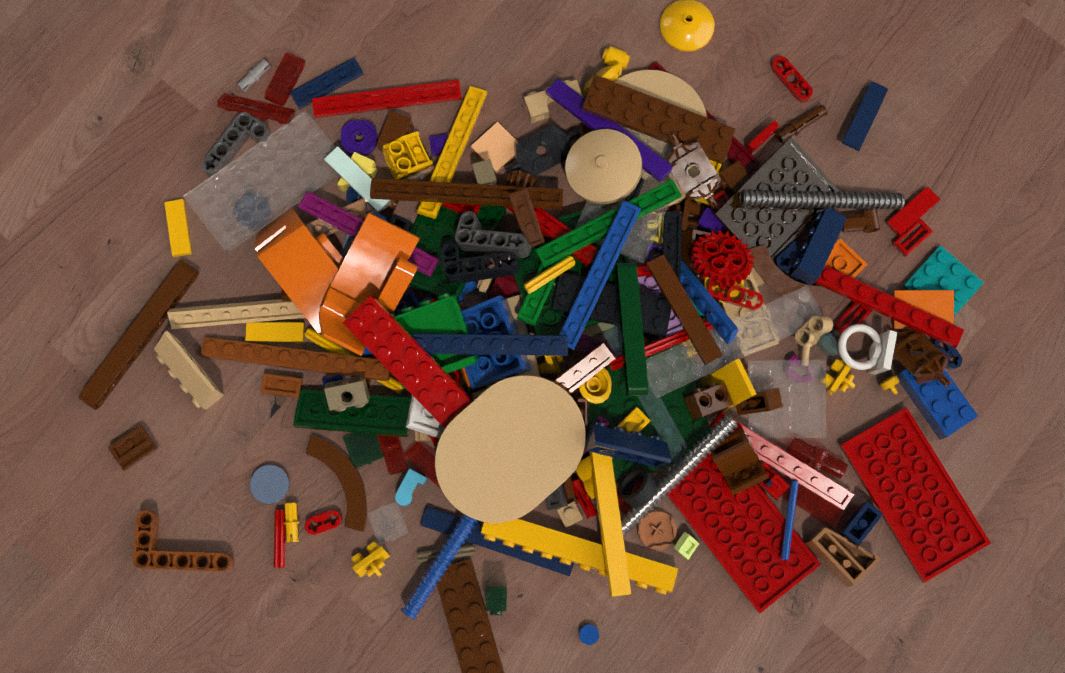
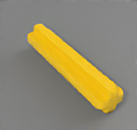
M567 256L524 284L525 290L528 293H532L573 267L576 263L572 256Z

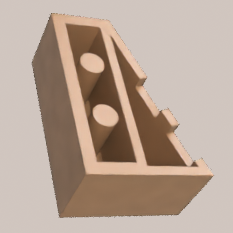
M826 527L818 530L805 544L846 587L854 586L881 559L865 551L864 548L847 541L848 539Z

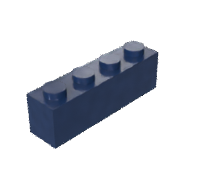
M828 207L823 212L819 211L814 219L816 224L807 233L809 238L807 242L805 241L799 250L802 252L800 257H797L793 262L792 267H794L791 275L809 285H813L819 279L847 219L845 216Z

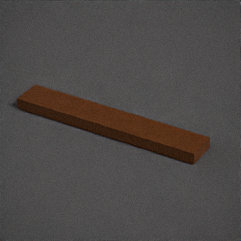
M664 254L646 263L648 270L704 365L723 356Z

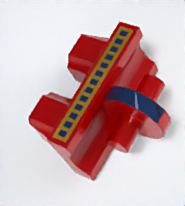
M763 462L762 464L769 478L758 484L777 501L790 485L766 462Z

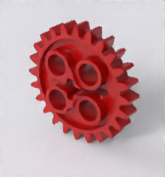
M719 230L718 235H716L714 231H711L710 236L705 233L703 237H699L698 241L695 242L691 252V261H694L693 267H698L696 273H703L702 279L709 278L708 283L714 280L716 281V286L720 282L723 283L724 287H726L728 282L731 286H734L735 282L740 284L742 280H746L747 276L750 275L754 265L752 262L754 256H751L752 250H746L748 244H742V238L736 240V234L730 237L729 232L723 235L721 230Z

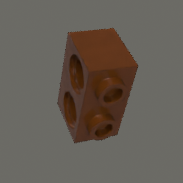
M714 382L706 385V390L704 391L701 388L690 391L691 396L684 398L692 420L734 405L725 383L717 385Z

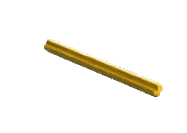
M308 328L304 334L307 339L332 354L358 357L311 328ZM392 377L389 378V382L376 380L398 394H401L404 390L401 383Z

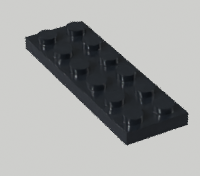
M567 273L560 274L552 310L569 314L586 278ZM605 284L589 317L590 320L620 326L616 285ZM639 291L643 332L666 337L672 310L663 296Z

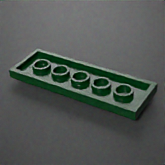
M301 389L293 426L303 429L409 437L410 429L406 428L411 398L369 394V402L365 406L359 408L351 406L347 407L344 411L336 412L335 410H329L325 391ZM343 392V395L345 397H352L351 393Z

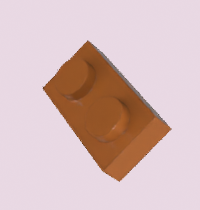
M263 374L261 393L299 398L303 379Z

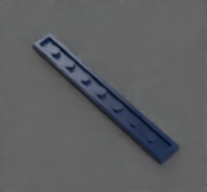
M427 507L420 526L449 535L453 533L452 529L457 527L456 523H459L460 519L459 517ZM476 523L474 524L475 528L471 529L472 533L467 535L468 539L464 540L569 577L574 565L572 562L571 565L560 563V559L553 556L552 560L540 556L541 553L533 551V554L521 550V546L514 545V548L502 544L503 541L495 539V542L483 539L484 535L481 534L483 526Z

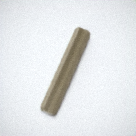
M474 545L461 546V550L458 549V554H455L454 558L474 555ZM439 549L417 552V561L421 563L435 560V555L440 553Z

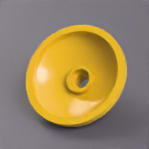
M678 0L664 10L660 19V32L666 43L674 49L684 52L696 51L710 41L714 32V19L709 9L702 3L695 0ZM686 18H690L692 21L688 22Z

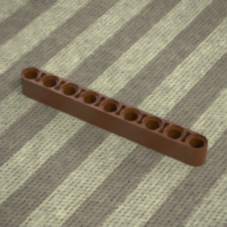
M180 261L83 388L79 395V399L94 410L102 406L168 318V310L177 306L199 275L198 270L184 261Z

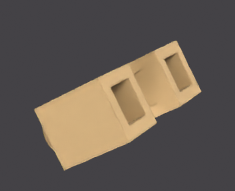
M566 80L563 82L583 97L577 80ZM549 87L538 93L531 92L524 97V105L531 124L549 118L547 106L554 101L546 95V90Z

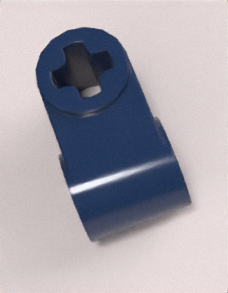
M796 240L774 261L775 265L784 274L793 268V262L802 253L799 251L801 245Z

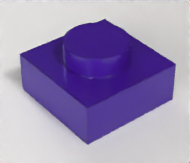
M448 134L429 137L432 157L441 155L448 139Z

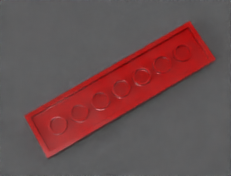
M372 295L343 322L359 341L445 429L457 415L474 401Z

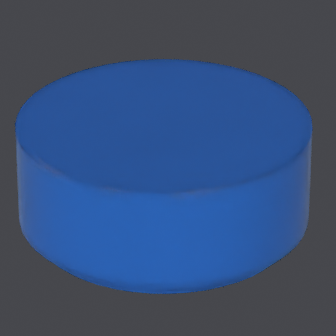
M584 625L579 631V638L584 644L593 645L599 639V631L593 625Z

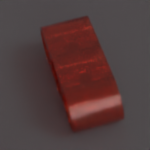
M288 52L284 55L265 92V100L281 107L286 104L290 96L289 92L294 89L304 69V59Z

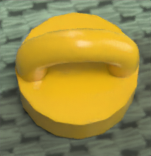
M893 375L882 381L880 386L883 391L890 388L892 393L896 395L898 391L895 385L900 380L897 375Z

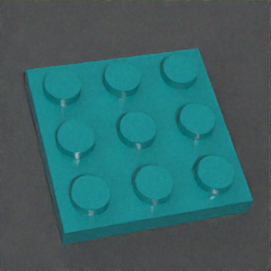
M940 245L902 287L905 290H954L955 316L984 282Z

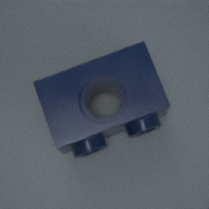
M869 502L861 503L838 534L858 546L883 514Z

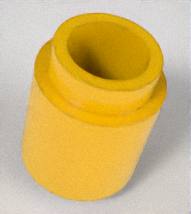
M610 46L609 49H605L602 59L605 60L604 64L609 66L620 64L623 67L622 69H626L630 55L623 50Z

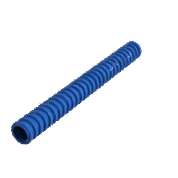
M465 514L459 518L460 522H457V527L452 529L453 533L449 534V539L446 538V544H442L443 548L439 549L440 553L435 555L436 559L432 560L433 564L428 566L429 570L425 571V576L422 575L423 579L422 581L419 580L418 587L415 586L416 590L411 592L412 596L408 597L409 601L405 602V607L400 609L402 613L411 619L417 618L416 614H419L420 608L424 607L423 603L427 602V597L430 598V592L434 591V586L437 587L436 583L441 581L440 577L444 576L443 572L448 570L447 566L451 565L450 561L455 559L454 555L458 554V549L461 550V544H464V540L468 539L467 535L472 533L471 529L475 528L474 524L478 523V520Z

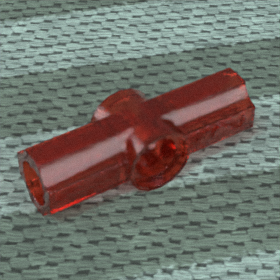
M794 437L789 444L787 452L804 460L808 465L820 471L822 469L839 479L844 476L848 464L833 457L824 449L816 445L812 446L797 437Z

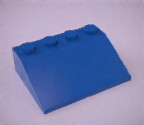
M499 295L461 311L469 334L519 335L507 298ZM477 355L479 362L464 367L472 390L532 370L527 355Z

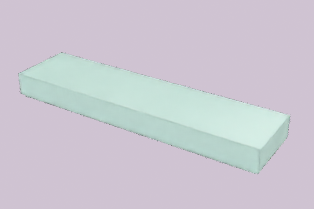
M338 146L324 159L378 213L391 201L370 199L372 179Z

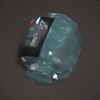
M832 329L829 333H824L820 336L816 345L825 356L831 355L834 357L839 353L838 341L841 335L836 329Z

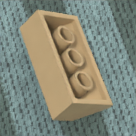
M166 331L154 348L158 353L156 358L162 365L166 363L170 368L167 371L174 379L178 378L181 384L179 386L186 394L189 392L193 396L191 401L195 406L207 410L222 398L224 394L179 339L169 331Z

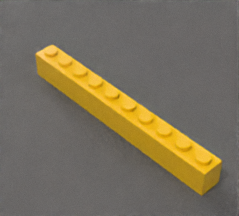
M520 519L501 523L484 522L481 530V534L484 535L483 539L492 542L498 539L503 541V545L514 548V545L521 546V550L533 554V551L541 553L540 556L552 560L553 556L559 558L560 563L571 565L572 562L578 564L579 569L590 571L591 568L597 570L598 575L607 577L603 545ZM625 552L629 581L636 582L635 586L647 589V586L655 588L654 592L663 595L673 591L678 568Z

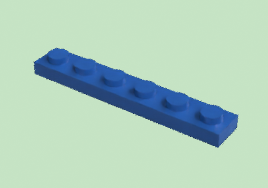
M681 259L680 283L688 297L727 344L734 342L739 330L738 327Z

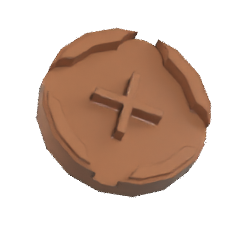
M651 511L648 515H644L645 518L640 519L641 522L637 528L640 541L652 550H661L669 547L677 535L674 519L663 511Z

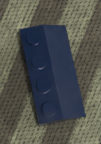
M594 423L586 427L584 451L656 468L671 463L668 443L661 441L660 437L649 436L648 438L642 436V433L634 431L627 433L624 432L623 428L612 427L610 429L606 428L605 424Z

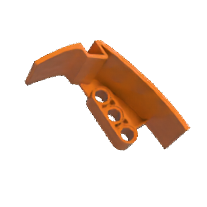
M291 206L259 231L254 242V249L258 252L256 255L319 334L321 332L319 310L323 305L322 300L344 257L324 233L315 238L300 219L293 206Z
M368 213L322 300L323 305L319 310V325L323 337L362 356L365 346L343 322L371 295L389 313L392 314L418 268V266L408 262V259L417 245L419 237Z

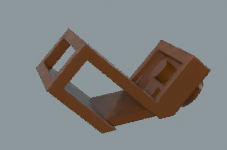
M743 428L729 434L728 437L725 436V440H721L720 445H716V449L711 450L712 459L725 477L733 495L769 478Z

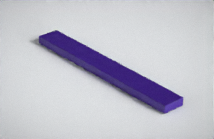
M557 79L546 90L547 96L591 130H616L632 139L639 149L642 158V169L657 181L661 182L672 171V165L621 126L582 111L585 99L561 80Z

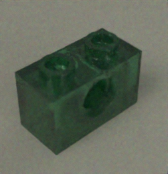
M487 586L486 611H490V615H502L503 611H507V587Z

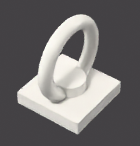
M864 324L849 326L839 338V354L842 360L854 369H868V373L874 375L891 369L897 332L889 330L878 334L873 328ZM855 332H864L873 340L869 349L870 360L866 362H857L847 353V339Z

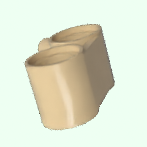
M813 316L796 331L795 340L802 346L801 365L808 366L810 347L818 343L820 336L832 330L833 321L830 317Z

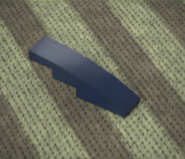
M871 81L850 123L842 144L857 151L860 150L888 88Z

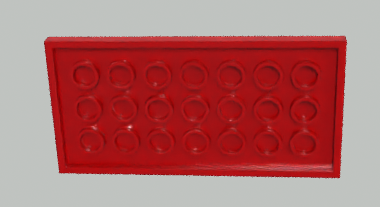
M907 407L839 445L877 509L883 514L882 517L922 583L929 581L991 544Z
M707 454V458H703V462H699L692 472L689 471V475H685V479L680 480V484H676V488H672V492L667 493V496L760 614L821 564L794 529L792 530L789 561L781 560L786 519L758 484L733 495L725 477L713 461L711 454Z

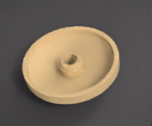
M611 129L595 130L582 136L571 147L565 164L566 176L573 191L582 199L594 204H611L622 200L635 189L642 174V158L638 147L627 135Z

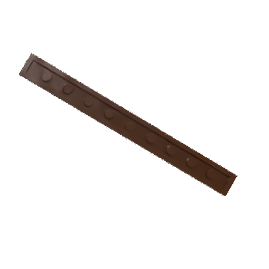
M372 178L370 199L513 207L509 194L527 188L533 208L562 209L563 189Z

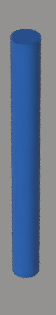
M791 481L781 552V560L789 561L799 484L797 481Z

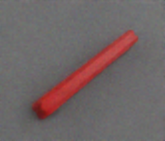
M707 320L703 321L707 329L711 331L713 326ZM684 329L644 345L645 357L689 340ZM623 355L615 357L616 359L608 364L611 370L623 367Z

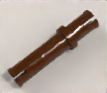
M820 105L797 121L790 122L786 128L776 133L778 141L784 143L789 137L799 135L800 131L828 115L826 107Z

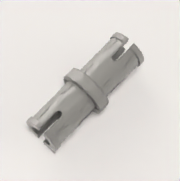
M262 59L252 70L249 69L245 77L236 85L245 93L250 86L260 80V77L271 66L266 60Z

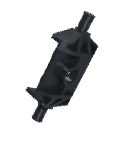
M552 124L515 144V161L504 167L505 170H508L506 171L507 174L510 171L521 169L524 173L536 177L565 161L570 151V141L581 135L578 132L579 130L576 128L567 134ZM539 146H543L546 149L544 157H540L537 154Z

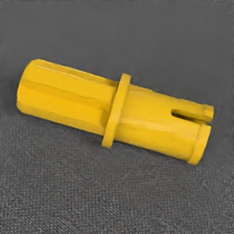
M294 502L286 503V522H284L286 524V542H298L299 521H297V504Z

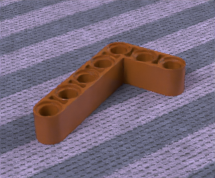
M143 510L137 515L133 548V564L137 568L226 572L234 567L235 561L230 554L157 551L158 514L153 511ZM150 514L152 520L150 524L146 525L144 519ZM148 534L150 541L145 545L142 539L144 535ZM144 554L148 557L145 565L141 563V557ZM163 555H166L168 562L163 566L160 560ZM185 555L188 558V563L183 567L180 564V559ZM203 556L208 559L205 567L200 565V559ZM226 557L228 564L222 568L219 562L221 558Z

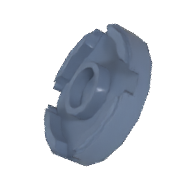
M275 465L260 467L254 472L250 481L252 495L256 500L264 504L280 502L287 495L290 488L288 475L283 469Z

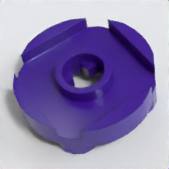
M353 120L342 128L341 144L349 155L352 156L356 152L365 157L375 150L378 136L375 127L366 120ZM356 135H358V136L363 135V138H362L363 141H362V142H355V141H356L355 136H356Z

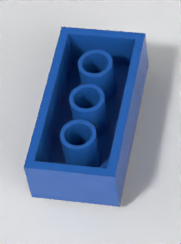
M907 369L897 374L900 380L899 383L940 440L947 438L978 417L946 370H944L943 375L951 381V384L946 388L938 380L917 384L916 377Z

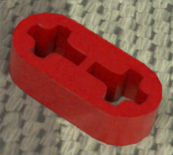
M328 511L311 517L305 523V530L311 535H319L336 529L342 524V516L337 511ZM330 515L338 516L335 525L333 523H325L326 520L331 519ZM312 521H314L315 523L322 522L323 524L317 527L316 532L313 529H309V526L312 525Z

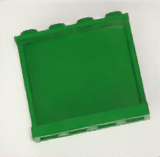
M449 293L438 296V301L431 303V300L419 303L420 307L417 309H413V306L401 310L402 314L395 316V313L391 314L408 333L469 334L456 295L449 296ZM429 354L447 373L479 362L476 354Z

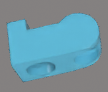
M409 469L395 495L396 502L404 507L411 505L418 485L422 484L425 486L428 479Z

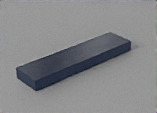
M352 58L289 93L300 110L311 104L312 98L324 97L364 74L355 58Z

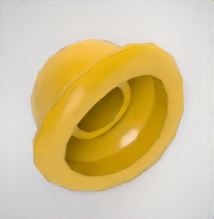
M603 368L579 387V391L588 402L598 404L608 399L612 388L609 372Z

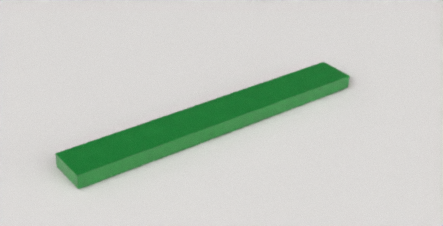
M671 179L628 201V203L641 208L636 218L638 220L681 198V193ZM620 206L535 249L543 267L546 268L607 236Z

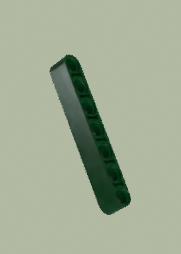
M616 263L615 278L627 397L648 395V378L636 263Z

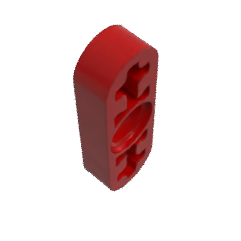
M776 57L771 64L772 72L799 102H807L813 94L812 87L786 57ZM777 64H784L783 67H776ZM789 75L795 76L796 79H797V82H796V83H790V82H788L787 76H789ZM801 91H807L806 95L800 94Z
M712 281L708 286V292L714 299L752 311L760 309L763 304L762 295L736 285L731 286L729 283L724 287L723 283L720 282L721 290L725 291L726 287L729 288L725 298L723 297V292L714 294V290L711 289L716 287V281ZM733 290L741 293V298L737 301L730 298V293ZM745 293H747V298L753 299L755 296L760 303L752 306L751 301L746 300L745 304L741 302L744 299Z

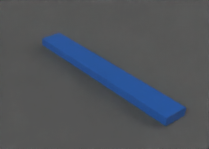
M624 200L559 334L568 335V348L572 350L575 349L641 208Z

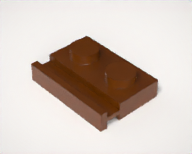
M142 425L108 447L123 471H126L158 449Z

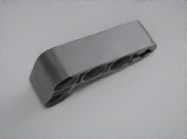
M239 113L203 159L201 166L204 172L210 178L219 177L248 138L259 144L267 143L270 140V132L266 125L249 113ZM244 121H249L248 125L242 126ZM259 131H264L263 135L257 136ZM238 135L236 140L231 141V137ZM222 150H227L225 155H219Z
M468 211L461 215L455 240L464 252L485 255L512 252L517 258H525L530 254L531 247L524 235L481 230L482 225L473 212Z

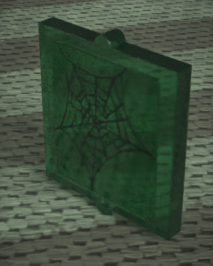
M352 433L343 437L352 464L356 469L367 464L371 465L372 462L385 458L376 434Z

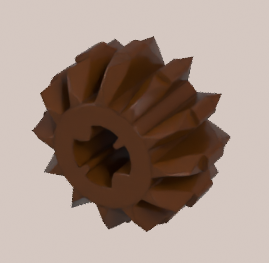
M510 171L506 179V186L537 188L538 179L522 171Z

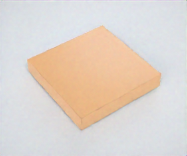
M496 122L471 145V149L483 161L490 159L493 170L497 174L515 157L514 145L519 142Z

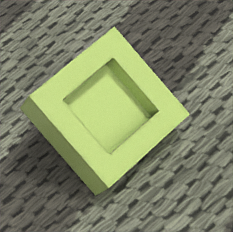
M684 532L674 546V549L689 560L699 543Z

